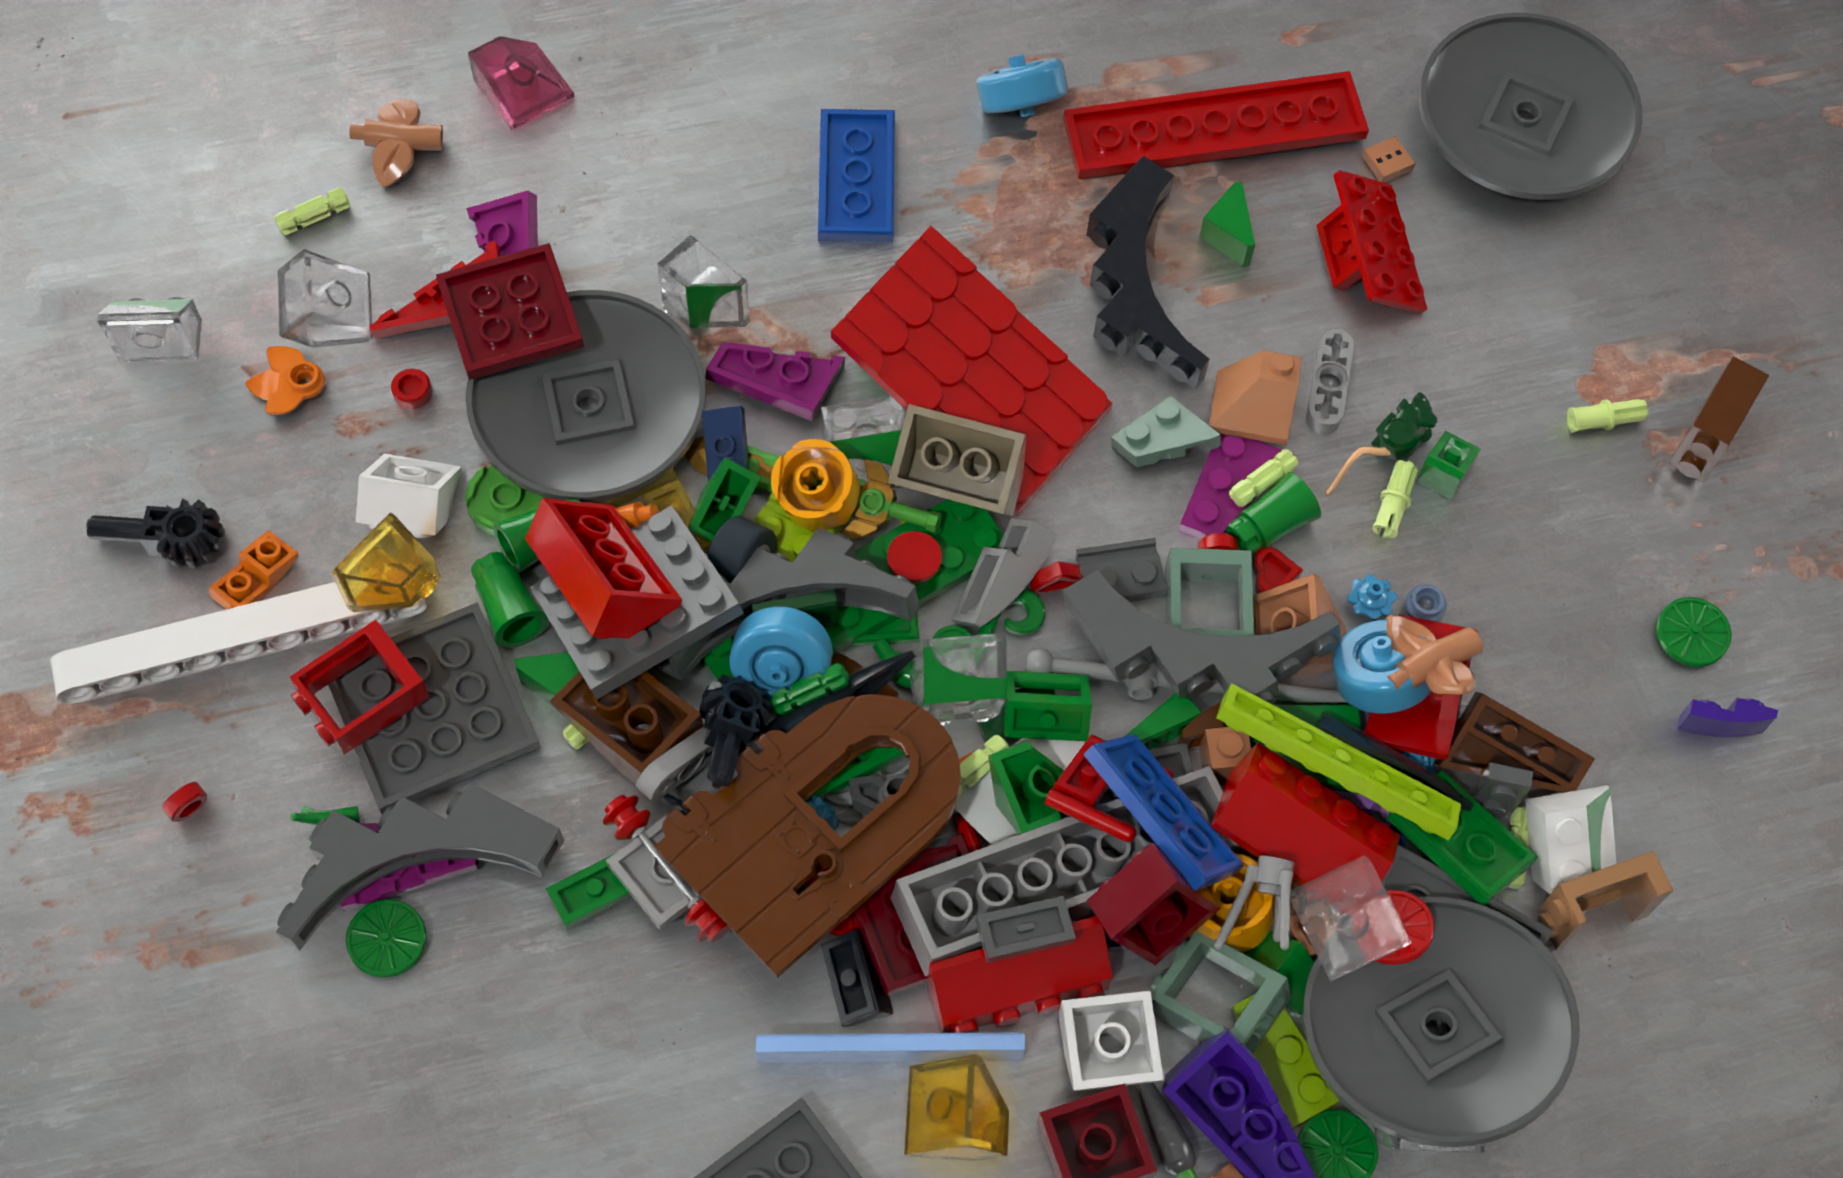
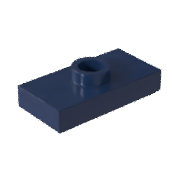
M740 405L702 411L708 481L724 457L749 470L744 408Z

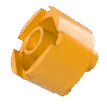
M820 439L803 440L792 445L793 448L778 458L772 470L771 486L779 505L794 523L805 529L816 531L820 527L828 530L847 523L858 504L860 496L859 479L848 458L832 443ZM817 480L823 482L822 485L817 486L816 490L811 491L809 487L816 486Z
M1235 854L1243 863L1244 867L1230 878L1206 887L1221 909L1197 930L1211 939L1216 940L1245 880L1247 865L1258 866V862L1242 854ZM1254 883L1225 942L1226 945L1241 953L1258 946L1268 935L1273 922V896L1258 893L1259 884Z

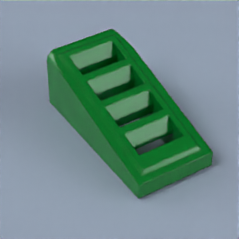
M1175 693L1125 736L1136 734L1148 750L1154 749L1180 737L1182 730L1202 712L1187 697L1179 699Z

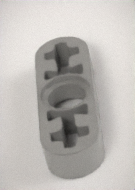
M1338 328L1325 331L1320 338L1316 350L1306 422L1313 431L1320 434H1330L1336 431L1340 426L1345 410L1354 352V340L1348 332ZM1331 344L1339 345L1340 352L1336 362L1330 361L1332 354ZM1324 374L1335 375L1340 380L1341 385L1336 388H1328L1321 383L1320 377ZM1324 400L1331 401L1328 411L1329 419L1321 418L1322 414L1320 411Z
M703 726L650 763L638 778L636 787L649 799L657 801L708 765L711 761L714 747L704 744L707 729Z

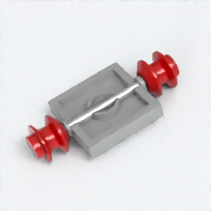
M620 795L616 797L604 810L606 816L603 819V824L605 826L615 824L618 827L614 836L616 840L632 839V841L606 860L609 869L660 931L690 909L685 925L687 927L698 925L701 929L697 937L699 942L707 939L715 942L722 938L730 928L654 848L665 837L662 825L667 815L647 829L646 826L651 813L649 810L638 812L635 807L639 798L636 795L629 797Z

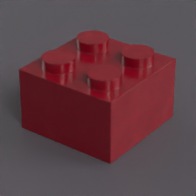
M1153 843L1136 853L1130 863L1113 878L1103 882L1098 891L1086 900L1111 940L1155 966L1221 909L1206 887L1194 891L1162 850Z
M1125 1084L1039 1112L1036 1124L1056 1178H1154L1157 1168Z

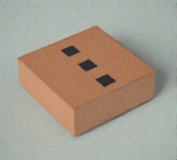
M1396 136L1364 149L1362 155L1378 181L1384 183L1413 171L1415 162Z

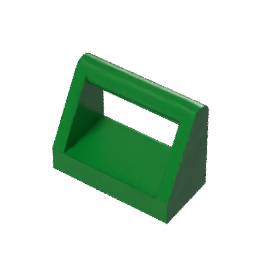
M1023 671L1004 672V678H1006V698H1004L1003 708L1004 737L1087 742L1092 710L1088 675ZM1015 688L1078 691V696L1015 693Z

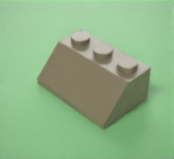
M908 404L888 483L1013 516L1024 474L1026 435Z

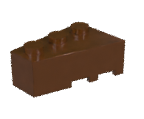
M1475 691L1455 726L1448 758L1446 760L1436 758L1434 764L1439 767L1481 776L1489 763L1533 771L1531 786L1565 793L1577 790L1595 758L1487 695Z

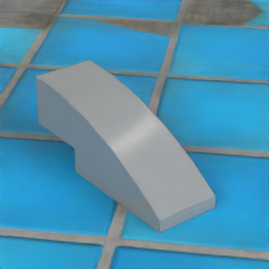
M1011 518L999 547L983 548L952 617V621L957 624L982 627L999 615L1020 595L1034 578L1047 558L1058 534L1036 520Z

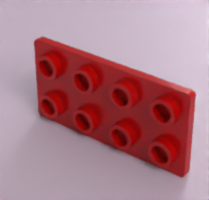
M1338 170L1333 177L1341 205L1316 225L1333 288L1345 291L1362 278L1369 301L1422 314L1428 309L1424 297V289L1415 267L1414 255L1410 250L1405 232V224L1401 219L1396 202L1395 191L1390 184Z
M1401 614L1397 615L1423 625L1433 633L1437 640L1466 628ZM1472 658L1461 663L1470 668ZM1431 691L1423 701L1407 710L1389 714L1370 713L1365 733L1384 742L1395 750L1446 760L1449 755L1463 694H1437Z

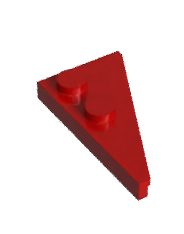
M491 241L485 245L486 252L467 265L463 261L459 262L451 270L501 257V249L496 241ZM437 278L413 293L416 298L397 312H394L391 308L379 316L376 322L370 324V333L373 337L378 339L451 324Z

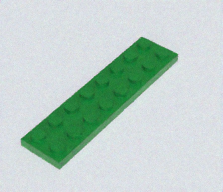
M946 499L926 510L942 513V520L936 532L926 530V527L905 522L856 549L857 560H867L875 565L877 569L894 576L887 563V551L891 542L897 536L911 531L930 535L940 546L942 561L940 569L934 577L926 582L913 584L916 587L920 607L970 579L984 547H999L1004 534L985 509ZM837 607L839 625L825 628L832 643L833 655L850 647L860 637L875 633L896 621L899 617L882 611L856 607ZM735 635L725 640L701 659L715 681L722 674L733 679L729 656Z

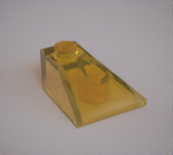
M391 512L331 571L347 608L352 612L413 607L421 597L425 598L434 591L438 580L441 578L435 559Z
M974 1054L910 1066L904 1155L969 1161L1007 1156L1009 1109L981 1056Z

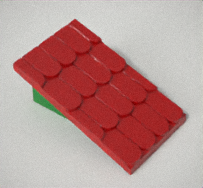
M931 225L831 330V339L906 411L908 404L1026 435L1024 474L1013 513L1016 517L1023 512L1112 409L1113 403L1107 398L1105 392L1068 360V355L1023 316L1010 299L977 271L975 264Z

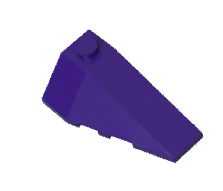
M1229 1029L1197 1045L1165 1074L1162 1091L1247 1178H1317L1260 1061Z

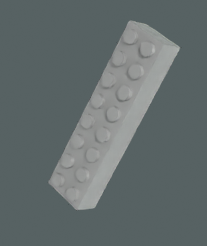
M1207 766L1174 778L1173 780L1211 825L1223 794L1211 767ZM1116 799L1097 806L1095 809L1134 826L1137 830V835L1130 843L1124 842L1073 817H1067L897 879L891 900L926 977L928 976L929 963L983 948L975 921L977 915L1064 896L1071 921L1087 916L1094 912L1086 900L1098 891L1100 885L1106 880L1113 878L1130 863L1136 853L1147 848L1151 843L1156 846L1158 845L1122 801ZM1216 831L1234 854L1240 853L1242 850L1241 846Z

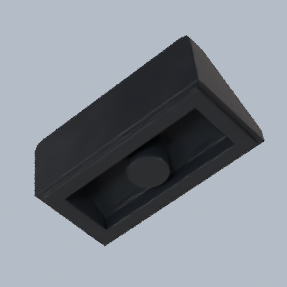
M860 929L852 930L821 944L842 1027L857 1025L893 1014L890 997L886 996Z

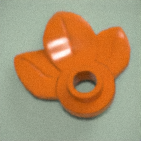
M270 346L267 348V358L271 369L245 382L246 387L254 396L267 400V414L283 415L295 410L304 399L317 396L325 386V376L318 365L305 361L299 350L286 346ZM307 379H310V380H311L310 382H308V383H306V384H300V383H301L302 381H304V380H307Z

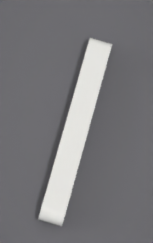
M412 565L395 566L59 652L50 659L57 701L65 704L82 703L357 632L375 619L380 625L417 616L427 608L419 570Z

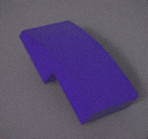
M1737 697L1727 710L1721 708L1719 704L1713 701L1693 699L1680 714L1677 729L1713 737L1752 736L1763 733L1777 718L1778 710L1766 707L1761 701L1750 698L1741 699Z

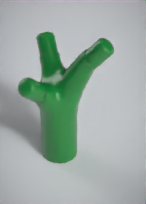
M303 806L301 813H292L290 819L295 822L317 825L322 819L327 820L332 810H315ZM358 806L334 809V811L360 823Z

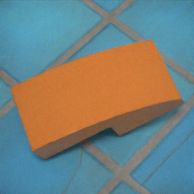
M266 531L238 553V565L209 587L210 597L225 609L261 601L289 571L298 558V552L271 531Z

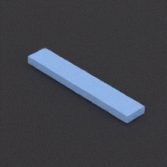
M1022 1033L791 1034L756 1036L757 1063L1023 1061L1025 1053V1034Z

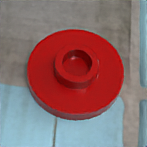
M911 531L897 536L891 542L887 551V563L894 576H903L912 584L930 580L936 575L941 566L942 553L939 544L934 538L923 532Z

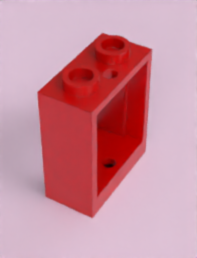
M376 619L289 677L296 689V692L291 694V697L305 716L310 712L314 714L319 721L314 728L328 747L335 743L344 755L430 697L422 678ZM373 654H376L401 689L340 729L315 696V693Z

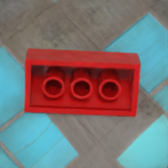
M542 498L525 539L592 636L599 639H609L610 637L629 639L680 607L683 601L613 505Z
M1257 743L1231 770L1211 824L1213 829L1258 858L1259 856H1270L1294 862L1293 881L1354 919L1358 907L1375 893L1393 864L1400 835L1391 830L1386 824L1368 815L1352 802L1342 798L1319 783L1314 777L1307 775L1260 743Z
M1094 916L1073 922L1072 926L1076 939L1072 944L990 963L986 961L983 948L929 963L927 991L940 1033H978V1027L995 1023L996 1027L1008 1026L1021 1020L1020 1015L1036 1010L1038 1015L1053 1013L1059 1010L1062 1000L1104 996V991L1109 989L1113 977L1104 928L1098 918Z

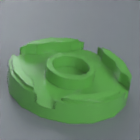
M485 466L478 470L468 482L465 493L468 514L479 529L494 536V522L516 517L537 509L542 498H546L517 486L505 478L493 466L488 468Z

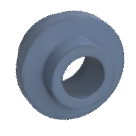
M1429 584L1413 588L1405 600V609L1409 616L1436 622L1443 617L1447 607L1446 599L1441 590ZM1425 602L1429 604L1431 610L1421 608L1418 603Z

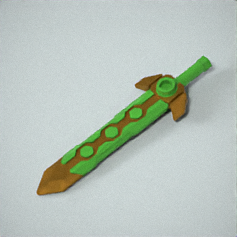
M704 436L694 439L684 455L697 472L707 474ZM747 445L749 470L761 476L756 488L773 492L771 475L775 462L780 456ZM864 461L867 478L870 482L858 478L860 496L858 504L851 514V518L858 519L853 520L841 534L853 540L862 539L879 532V527L887 525L891 517L926 527V530L936 532L939 529L942 513L936 511L929 512L896 502L897 496L892 489L894 485L888 483L889 475L884 467L877 462ZM817 480L816 486L809 487L811 491L816 490L817 486L822 485L823 482Z

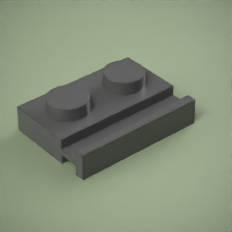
M1155 538L1076 549L1075 558L1076 562H1078L1082 578L1098 569L1112 587L1129 602L1166 597L1168 589L1160 556L1157 553Z

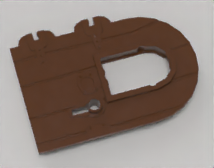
M868 694L846 697L824 705L802 720L787 734L780 730H771L762 734L755 740V743L762 751L757 755L754 749L748 746L740 753L735 767L738 775L733 779L730 786H724L715 795L708 791H699L688 796L682 802V805L690 812L684 816L675 807L667 814L663 821L662 831L665 837L654 846L655 850L777 978L924 850L947 825L957 805L960 792L961 773L959 757L948 732L933 715L917 704L894 696ZM896 747L904 752L910 760L909 774L900 785L899 791L896 794L889 795L842 837L829 826L830 824L825 819L816 814V810L805 802L860 754L872 748ZM826 866H831L829 870L825 872H819L822 868ZM813 876L815 879L818 878L800 895L795 892Z

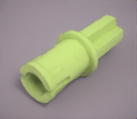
M1605 399L1600 404L1568 408L1566 415L1567 425L1572 433L1595 428H1604L1606 431L1612 430L1614 425L1646 420L1648 418V406L1645 400L1640 399L1611 403L1608 399Z
M1399 460L1395 463L1387 489L1383 490L1380 494L1382 504L1372 530L1379 535L1381 529L1385 528L1382 537H1397L1404 511L1412 503L1409 496L1418 468L1411 461Z

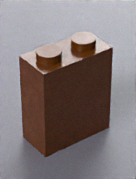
M1733 356L1707 396L1668 464L1678 468L1682 474L1696 478L1704 483L1730 445L1769 375Z

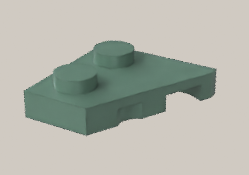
M1169 396L1110 436L1112 448L1137 468L1154 464L1161 459H1175L1186 456L1185 449L1208 444L1209 450L1221 446L1220 434L1172 396Z

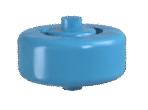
M1024 54L1009 57L1010 66L985 73L976 82L983 111L986 113H1003L1019 110L1020 117L1036 114L1035 106L1057 100L1068 92L1064 65L1061 60L1051 58L1026 62Z
M789 607L764 608L749 615L736 630L729 656L730 670L733 678L740 675L744 681H754V686L757 689L766 690V699L771 702L774 692L784 687L792 689L791 684L814 673H826L825 668L831 666L833 648L825 628L809 614Z
M1387 619L1367 622L1353 628L1341 638L1333 652L1334 676L1340 695L1353 707L1370 713L1389 714L1407 710L1419 704L1431 692L1426 682L1413 689V683L1410 678L1396 690L1393 682L1387 678L1390 674L1400 670V668L1396 669V665L1405 659L1403 653L1393 650L1391 639L1387 637Z

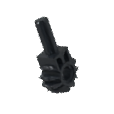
M182 498L180 506L175 509L169 505H166V507L147 506L144 519L93 515L86 523L87 536L91 539L140 542L149 556L161 557L165 560L169 559L171 564L177 568L186 562L189 567L195 569L197 560L202 558L204 561L211 563L210 551H222V543L219 539L225 536V529L219 521L220 517L216 510L207 508L205 503L199 499L193 505H190L188 501ZM195 530L191 535L183 537L185 533Z
M722 674L718 680L712 681L710 686L706 687L699 706V713L705 719L704 728L707 729L704 744L714 747L707 778L712 781V786L718 789L720 786L728 787L731 785L737 758L746 748L747 744L756 737H759L761 733H764L769 724L768 720L773 705L766 699V690L757 689L754 686V681H744L740 675L731 679L729 676Z

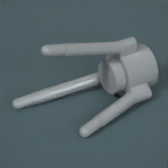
M1259 856L1258 866L1247 865L1245 880L1214 944L1217 950L1223 948L1254 883L1259 884L1258 893L1275 896L1273 940L1280 942L1282 950L1289 948L1291 883L1294 862L1276 857Z

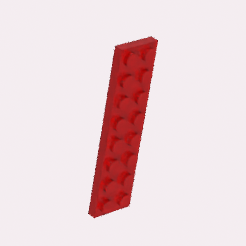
M1350 71L1065 109L1063 114V121L1078 179L1129 172L1142 156L1147 157L1160 167H1169L1364 140L1369 132Z

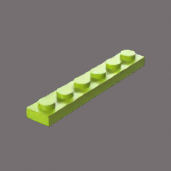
M1232 683L1224 694L1216 718L1226 723L1232 730L1243 732L1257 739L1270 750L1281 752L1295 759L1308 770L1331 778L1348 791L1359 793L1369 798L1386 811L1397 813L1418 824L1421 829L1428 833H1435L1449 840L1456 831L1461 808L1460 803Z

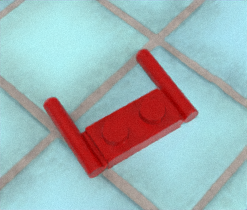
M1091 734L1087 742L1083 744L1056 781L1054 788L1049 791L1044 804L1124 842L1130 843L1137 835V830L1134 826L1095 809L1108 790L1109 785L1083 755L1093 744L1106 741ZM1163 767L1173 779V772L1170 769Z

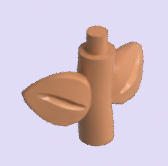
M395 99L381 106L378 112V121L366 119L364 125L350 124V139L364 140L365 146L376 147L372 154L373 169L378 182L383 188L391 187L406 175L414 163V151H442L443 125H417L421 112L418 105L409 99Z
M1388 615L1386 623L1387 637L1391 639L1393 650L1401 652L1405 656V659L1396 665V669L1400 668V670L1387 676L1395 685L1396 690L1409 678L1413 683V689L1426 682L1429 690L1437 694H1469L1475 689L1476 678L1473 672L1461 663L1483 652L1482 641L1474 629L1466 627L1437 640L1433 633L1423 625L1397 615Z

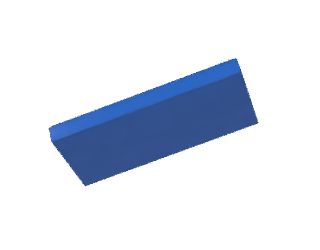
M821 109L818 241L893 242L895 110Z
M1136 734L1093 744L1083 754L1194 891L1230 878L1244 867L1239 858L1215 829L1211 827L1210 823Z

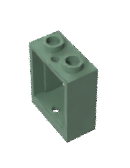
M1170 548L1165 565V579L1168 589L1166 594V624L1204 635L1226 637L1254 636L1252 552L1246 550ZM1181 580L1238 583L1240 630L1182 628Z
M1196 930L1189 941L1185 940L1180 944L1174 956V963L1165 975L1160 974L1151 986L1150 991L1154 1015L1156 1018L1200 1043L1226 1030L1224 1027L1175 1000L1204 957L1260 987L1230 1030L1253 1054L1291 999L1288 979L1224 944L1222 949L1217 950L1214 947L1215 939H1211Z

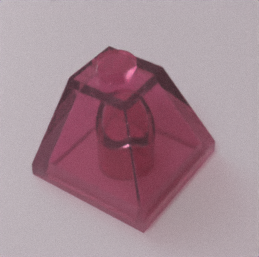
M499 36L467 52L475 83L510 130L575 97L573 90L535 42Z

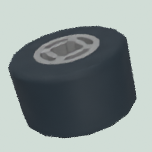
M736 516L730 518L720 527L712 540L707 557L719 575L723 576L731 584L757 548L771 554L777 553L778 540L773 530L744 517Z

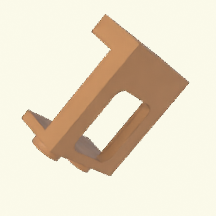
M1654 851L1559 884L1537 910V921L1553 930L1549 939L1555 950L1564 947L1587 922L1583 912L1621 899L1631 921L1635 922L1648 917L1674 890Z

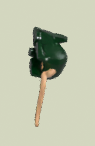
M1422 392L1414 396L1411 404L1404 398L1396 408L1397 414L1395 415L1391 412L1375 430L1378 436L1371 442L1373 447H1360L1348 458L1326 491V495H1329L1336 488L1352 463L1361 455L1370 454L1385 456L1391 460H1403L1411 456L1420 443L1429 441L1432 437L1431 428L1436 426L1437 418L1432 412L1428 399Z

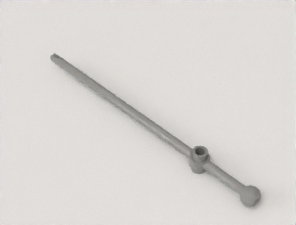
M1033 648L1027 653L1025 672L1088 675V678L1117 681L1105 663L1055 658L1048 650L1043 648ZM1154 662L1149 664V668L1142 675L1134 679L1126 678L1121 681L1125 682V685L1128 687V695L1137 700L1151 698L1153 696V689L1156 686L1171 687ZM1216 679L1212 681L1211 686L1206 690V692L1225 694V691ZM1278 683L1279 697L1276 700L1318 705H1350L1343 699L1338 690ZM1460 705L1457 721L1461 717L1467 705Z

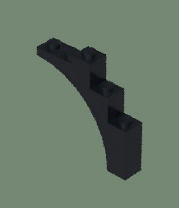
M1142 156L1089 215L1086 235L1091 238L1095 245L1107 249L1093 264L1090 286L1101 297L1111 299L1096 317L1093 337L1104 348L1110 351L1114 350L1123 357L1134 347L1143 358L1148 361H1155L1167 369L1176 380L1183 383L1186 382L1196 389L1205 379L1210 359L1188 342L1166 316L1154 294L1146 262V237L1155 216L1170 196L1174 175L1147 157Z

